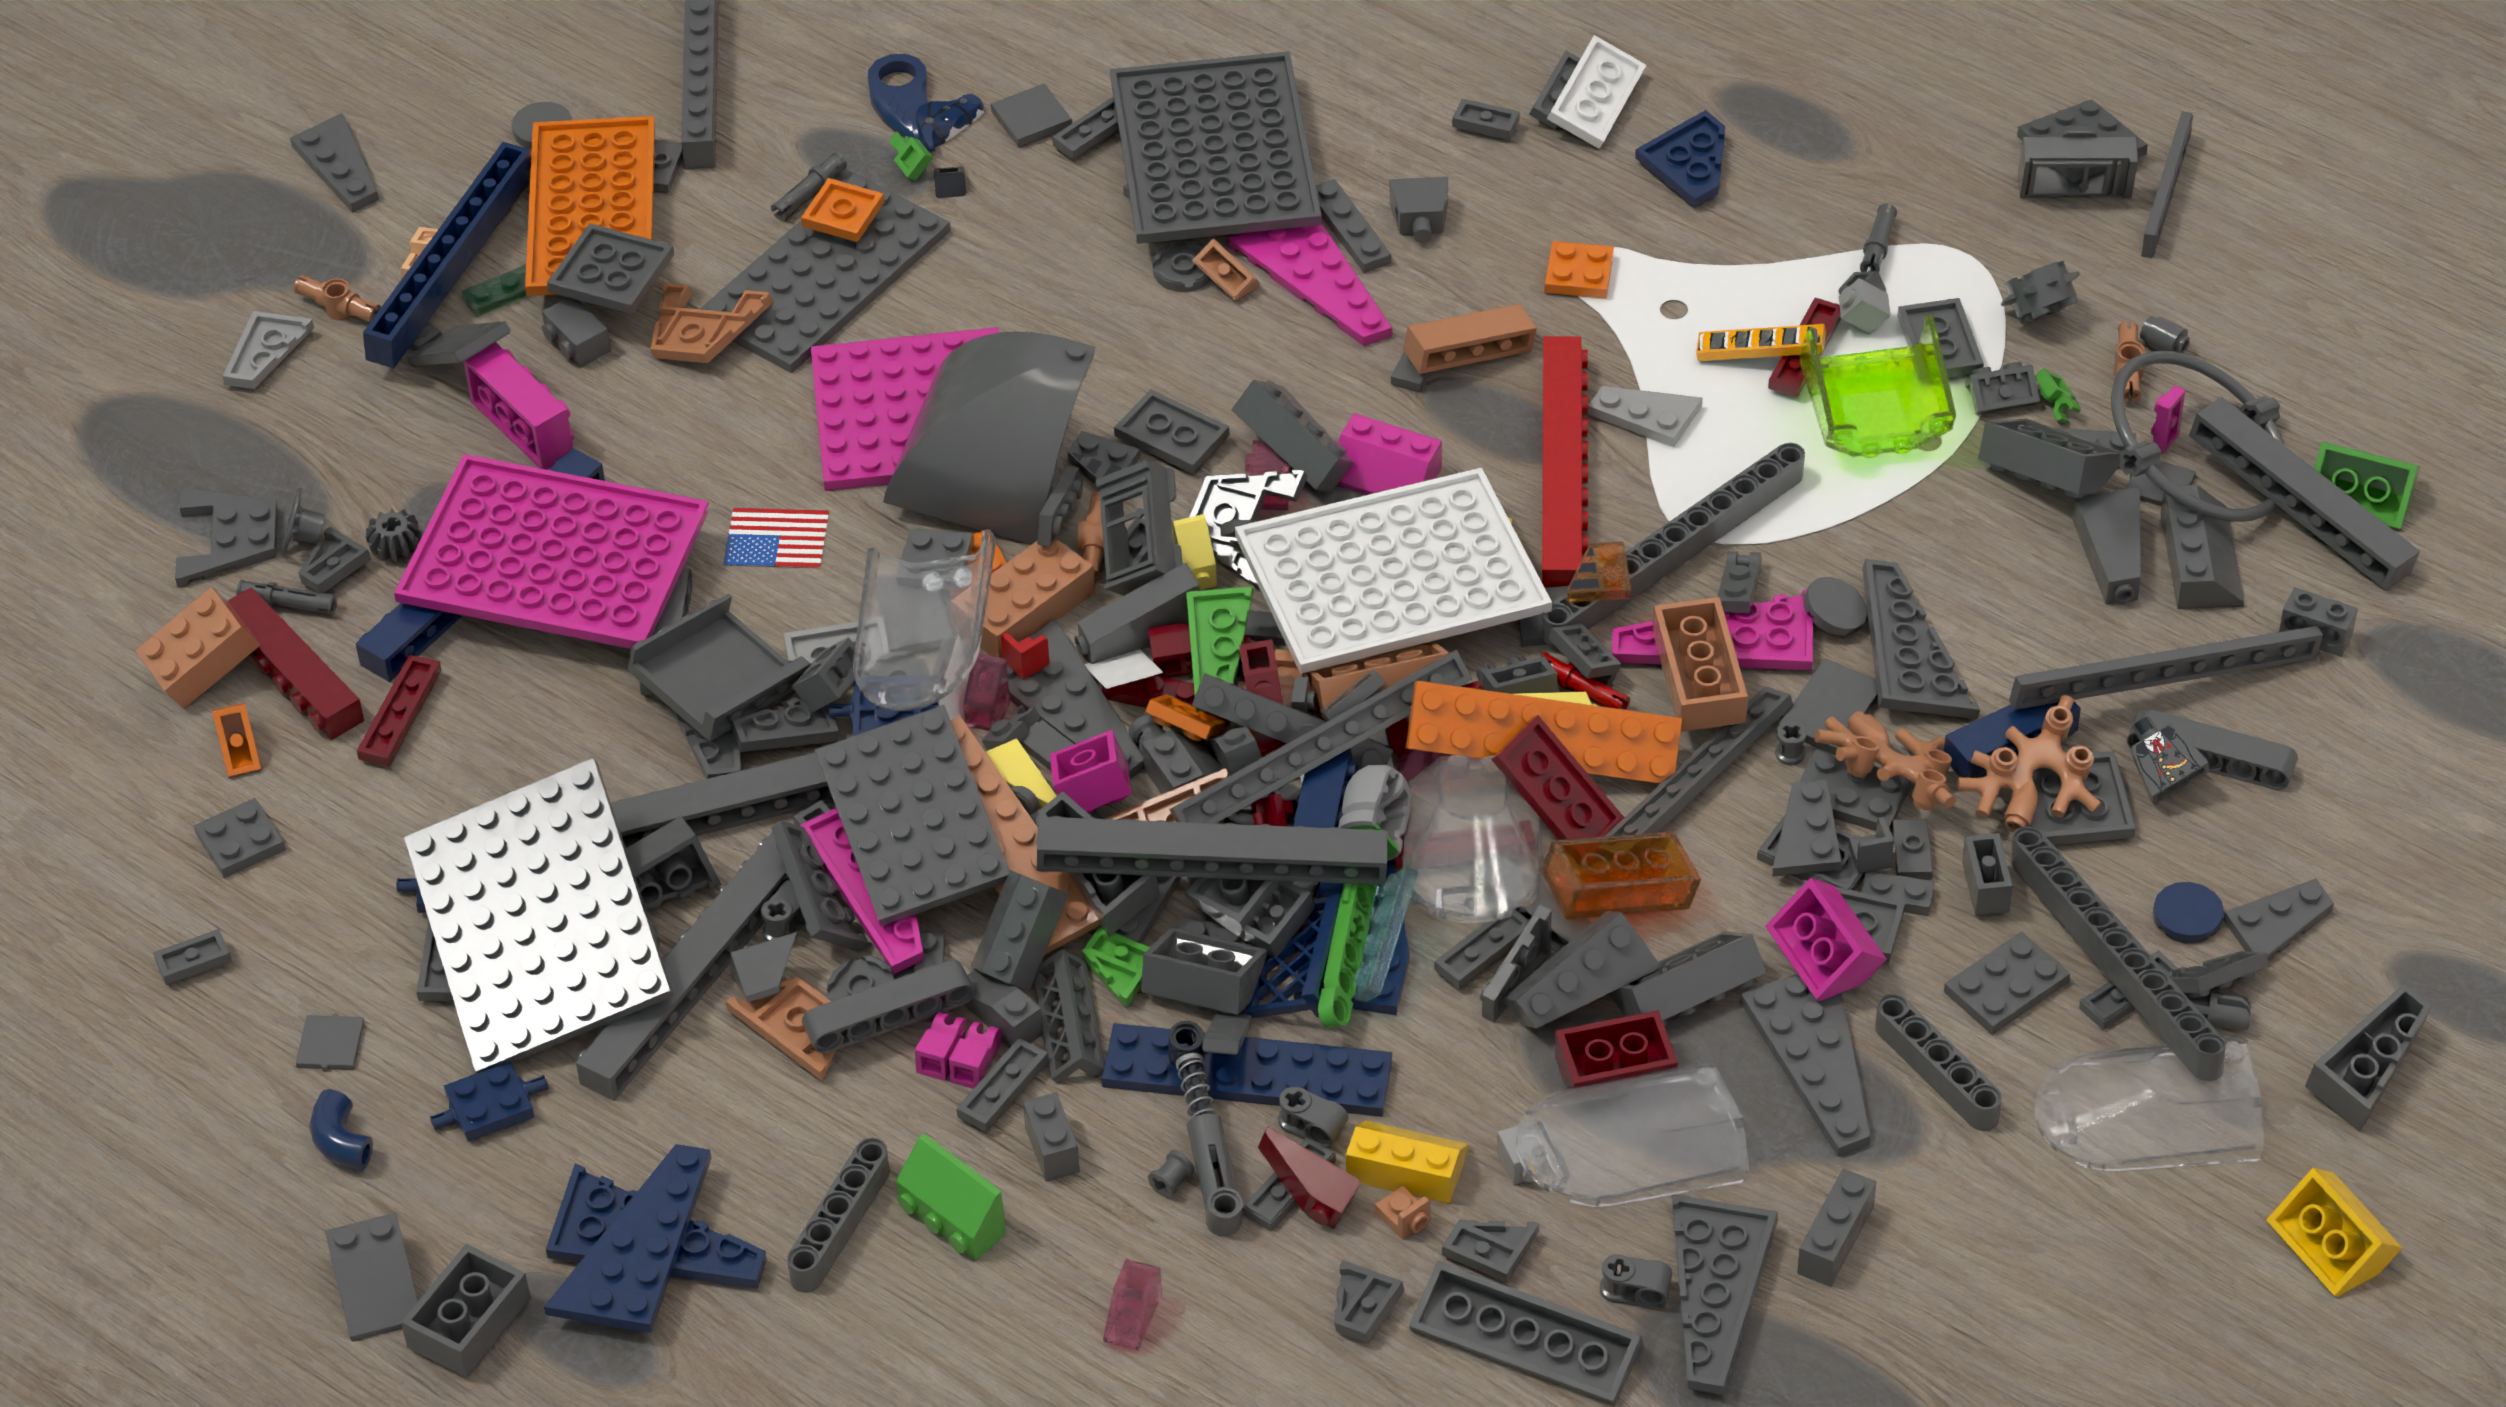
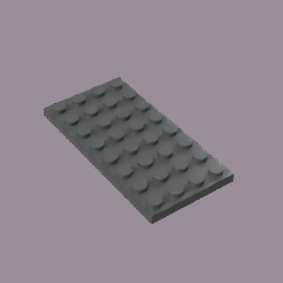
M855 173L844 183L884 193L885 202L858 242L802 227V222L800 221L700 309L732 312L745 290L770 292L773 303L744 329L733 342L793 373L812 356L811 346L824 345L951 231L950 222Z

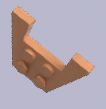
M665 283L662 288L664 298L663 301H660L658 308L660 317L659 321L655 323L650 350L653 357L658 359L709 363L773 303L770 292L745 290L732 312L684 308L693 295L690 286Z

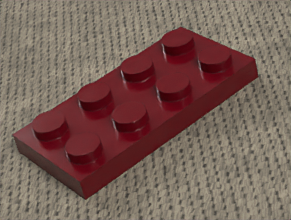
M1539 715L1532 717L1491 758L1493 763L1578 863L1584 861L1597 848L1596 844L1625 818Z

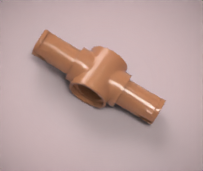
M300 275V279H297L294 283V292L296 294L315 300L316 304L325 307L328 317L334 320H343L356 316L371 322L381 308L380 305L361 299L359 294L350 291V286L344 279L334 278L321 283L305 275Z
M2127 321L2121 322L2117 327L2119 343L2116 346L2113 371L2115 377L2128 361L2145 353L2144 346L2138 342V325L2135 322L2130 321V329L2127 328ZM2143 368L2136 371L2127 382L2124 394L2125 402H2128L2129 394L2131 395V402H2136L2141 398L2140 380L2143 376Z
M1100 492L1091 494L1089 513L1084 521H1079L1077 532V548L1083 555L1082 558L1093 565L1094 581L1099 579L1102 558L1105 556Z

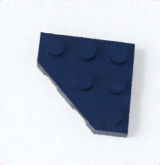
M1704 110L1635 149V159L1692 206L1697 207L1719 193L1725 125L1708 111Z

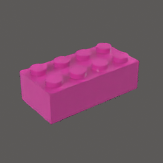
M495 342L463 361L471 403L538 468L549 469L560 457H563L573 448L572 440L574 439V434L569 425L570 411L567 405L562 400L558 401L552 396L549 388L544 383L540 384L526 366L522 367L508 349L504 350Z

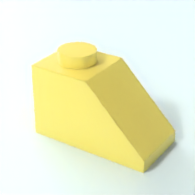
M1202 514L1172 521L1174 544L1181 546L1183 564H1188L1199 584L1200 590L1217 586L1216 562L1205 515Z

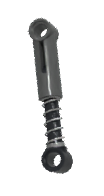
M1181 1021L1173 1025L1169 1031L1168 1059L1179 1070L1178 1076L1183 1080L1181 1088L1186 1092L1184 1095V1101L1188 1104L1186 1111L1191 1116L1186 1127L1206 1209V1225L1213 1234L1230 1236L1235 1234L1242 1224L1243 1199L1240 1193H1238L1221 1117L1215 1114L1216 1111L1211 1109L1210 1105L1213 1098L1208 1096L1207 1091L1210 1089V1086L1205 1083L1207 1074L1202 1070L1205 1059L1202 1050L1204 1032L1197 1023ZM1181 1044H1189L1191 1046H1182ZM1214 1169H1216L1217 1178H1218V1182H1219L1220 1188H1218V1186H1217ZM1220 1210H1228V1211H1230L1231 1213L1222 1214V1213H1220V1212H1218V1211H1220Z

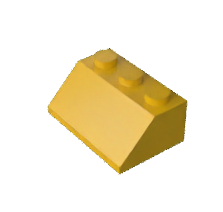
M1366 1120L1355 1127L1346 1152V1172L1359 1179L1361 1184L1392 1191L1404 1186L1413 1196H1426L1428 1199L1450 1204L1469 1150V1143Z
M2314 1167L2266 1219L2336 1297L2379 1275L2403 1248L2334 1172Z

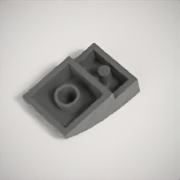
M1197 877L1185 892L1188 899L1226 929L1254 947L1267 949V954L1275 959L1316 908L1311 892L1290 881Z

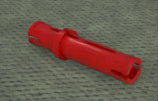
M1547 652L1541 654V657H1545L1557 672L1559 687L1565 690L1570 688L1576 692H1586L1590 700L1604 707L1627 710L1631 699L1629 696L1612 689L1594 678L1587 679L1579 673L1572 663L1566 664Z

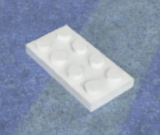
M1594 35L1547 119L1600 149L1645 69L1646 64Z

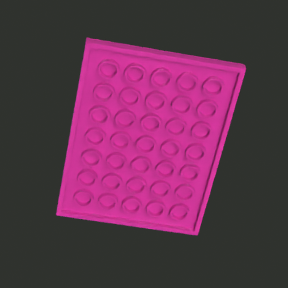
M463 454L394 592L395 601L632 649L638 641L646 640L653 636L707 517L709 501Z

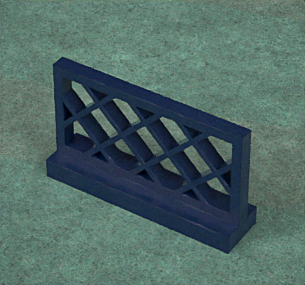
M1342 886L1329 888L1327 897L1313 899L1316 908L1305 920L1308 927L1295 938L1292 937L1276 959L1267 954L1252 1001L1246 1006L1245 1013L1247 1015H1252V1018L1312 1010L1316 1018L1319 1017L1318 1004L1321 990L1324 988L1323 980L1342 894ZM1324 910L1323 915L1316 921L1312 922L1309 919L1316 912ZM1317 933L1316 941L1305 949L1302 945ZM1298 949L1301 954L1286 965L1283 961ZM1310 960L1309 968L1298 976L1295 972ZM1280 965L1283 968L1270 980L1266 979L1267 974L1276 966ZM1291 976L1294 981L1279 992L1276 987ZM1303 987L1302 999L1288 1000V998ZM1270 992L1276 995L1266 1004L1259 1005L1260 1001Z

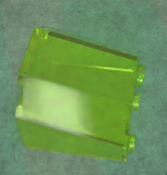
M1933 314L1926 315L1920 341L1913 346L1819 358L1813 329L1806 330L1800 364L1826 447L1852 457L1863 456L1865 458H1872L1881 453L1889 452L1904 454L1931 442L1953 429L1956 411Z

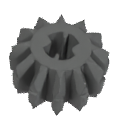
M392 508L387 514L379 512L377 518L369 519V527L366 528L365 533L370 551L373 556H379L382 562L389 558H392L395 563L400 557L409 559L410 552H415L422 538L421 528H419L415 515L407 514L405 509L398 513Z

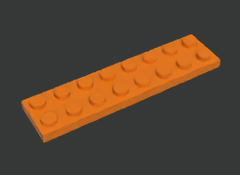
M1424 681L1414 682L1406 749L1491 760L1532 717L1539 715L1588 774L1661 784L1669 775L1675 773L1682 718Z

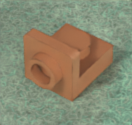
M1401 1186L1375 1204V1213L1402 1240L1412 1233L1422 1231L1431 1221L1430 1200L1426 1196L1417 1200L1404 1186Z

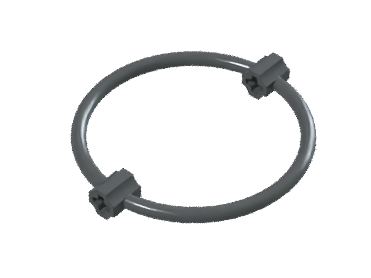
M2154 351L2140 354L2128 361L2119 370L2112 386L2111 410L2116 430L2125 446V449L2119 455L2121 460L2119 467L2125 475L2131 474L2137 477L2145 474L2157 487L2180 504L2197 513L2229 522L2253 521L2270 514L2278 507L2277 504L2268 498L2263 503L2251 508H2225L2205 502L2184 491L2157 468L2162 463L2160 458L2161 449L2155 442L2148 443L2143 441L2138 443L2129 426L2124 407L2125 388L2127 382L2136 371L2153 364L2178 365L2199 372L2219 383L2244 404L2239 409L2243 414L2285 445L2279 430L2274 424L2281 417L2279 414L2280 404L2274 397L2267 398L2262 396L2256 399L2238 381L2216 366L2194 356L2173 351Z

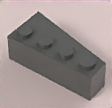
M1253 380L1231 409L1294 470L1304 471L1308 476L1306 481L1316 490L1332 492L1354 463L1346 454V448L1333 440L1326 430L1317 423L1284 386L1277 385L1270 380H1267V382Z
M1606 911L1503 997V1000L1523 1026L1539 1028L1662 968V966L1622 912Z
M2402 984L2314 1063L2305 1087L2360 1132L2421 1031L2432 1005L2408 985Z

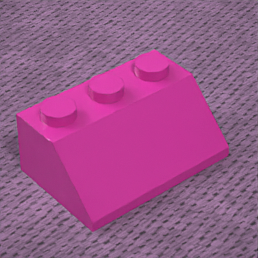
M1353 413L1339 437L1338 442L1346 448V454L1354 463L1337 485L1353 491L1370 495L1435 479L1442 469L1441 440Z
M1810 878L1765 926L1814 998L1818 1001L1864 984L1887 960L1834 885Z

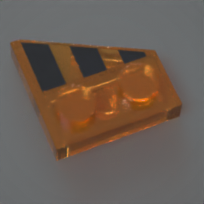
M1623 541L1590 543L1567 589V602L1631 599V585Z

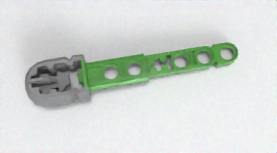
M1368 765L1352 776L1344 794L1342 813L1344 815L1340 819L1338 828L1388 830L1387 861L1398 857L1401 853L1403 844L1401 837L1405 834L1409 819L1411 794L1404 776L1388 765ZM1343 884L1323 980L1324 988L1321 990L1318 1004L1319 1018L1327 1029L1345 1026L1349 1023L1353 1007L1351 999L1356 993L1377 889L1376 884Z

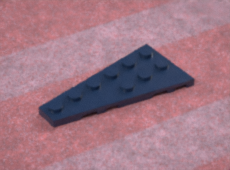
M675 1144L544 1306L547 1316L652 1332L712 1159L710 1149Z

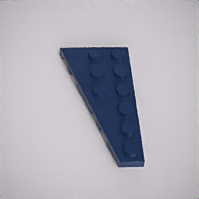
M575 1163L546 1247L547 1258L580 1263L637 1191L632 1190L628 1192L615 1186L613 1180L604 1176L598 1178L586 1172L585 1167ZM698 1219L695 1222L690 1220L671 1276L758 1289L767 1261L766 1251L730 1234L725 1236L709 1229L708 1224Z

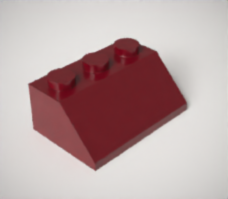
M1659 1010L1555 1030V1059L1564 1084L1573 1088L1678 1067V1062Z

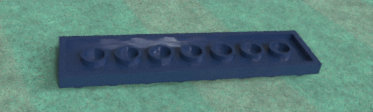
M1113 1023L1102 1075V1087L1184 1096L1186 1092L1181 1088L1183 1080L1178 1076L1179 1070L1168 1059L1170 1029ZM1252 1037L1245 1038L1236 1055L1204 1052L1205 1059L1202 1070L1207 1074L1205 1083L1210 1086V1089L1207 1091L1208 1096L1213 1099L1280 1106L1279 1097L1281 1092L1289 1087H1301L1321 1098L1338 1103L1347 1113L1383 1117L1392 1066V1052ZM1181 1044L1182 1046H1191L1189 1044Z

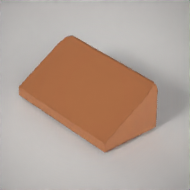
M1212 239L1192 260L1199 269L1235 302L1260 285L1257 278L1215 239Z

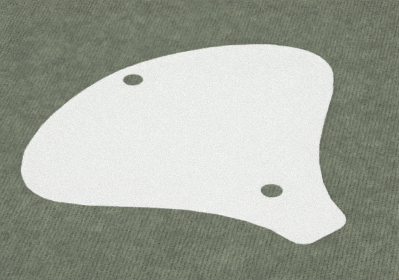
M1928 243L1888 245V253L1881 262L1879 275L1886 287V293H1888L1891 316L1871 334L1841 319L1798 398L1768 389L1769 378L1782 356L1698 361L1696 349L1699 332L1800 325L1815 297L1839 304V288L1854 272H1861L1860 264L1864 257L1863 249L1768 264L1709 265L1657 259L1629 249L1614 247L1607 299L1577 297L1597 311L1617 335L1630 359L1640 390L1703 398L1702 408L1674 447L1646 437L1651 481L1659 507L1668 521L1680 515L1778 446L1791 442L1800 445L1804 449L1805 462L1802 481L1714 542L1724 545L1767 544L1825 530L1856 518L1907 491L1933 473L1956 452L1982 415L1975 414L1970 387H1965L1964 381L1970 375L1920 381L1897 316L1898 306L1960 298L1982 357L1983 367H1991V371L2000 370L2005 350L2006 317L2005 308L2001 306L2002 296L1989 271L1973 256L1948 246ZM1677 300L1687 306L1688 312L1680 319H1669L1661 314L1660 307L1666 301ZM1930 431L1940 436L1942 444L1936 450L1923 451L1914 445L1913 438L1919 432Z

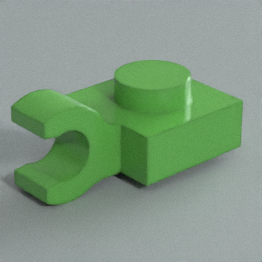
M896 131L889 140L890 144L898 151L894 161L907 178L916 181L931 162L933 156L920 140L908 136L903 138Z
M2042 368L2035 375L2036 380L2041 386L2039 391L2050 403L2055 402L2053 409L2054 417L2068 424L2069 420L2066 417L2067 409L2070 408L2079 413L2081 407L2078 402L2074 401L2076 397L2064 379Z

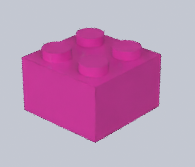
M1113 730L1050 754L1053 786L1057 794L1059 795L1063 791L1088 814L1097 807L1107 803H1118L1132 794L1128 762Z

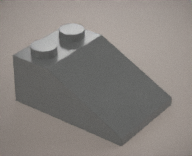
M392 1213L325 1230L351 1341L402 1329L401 1321L416 1305L418 1300L397 1214Z

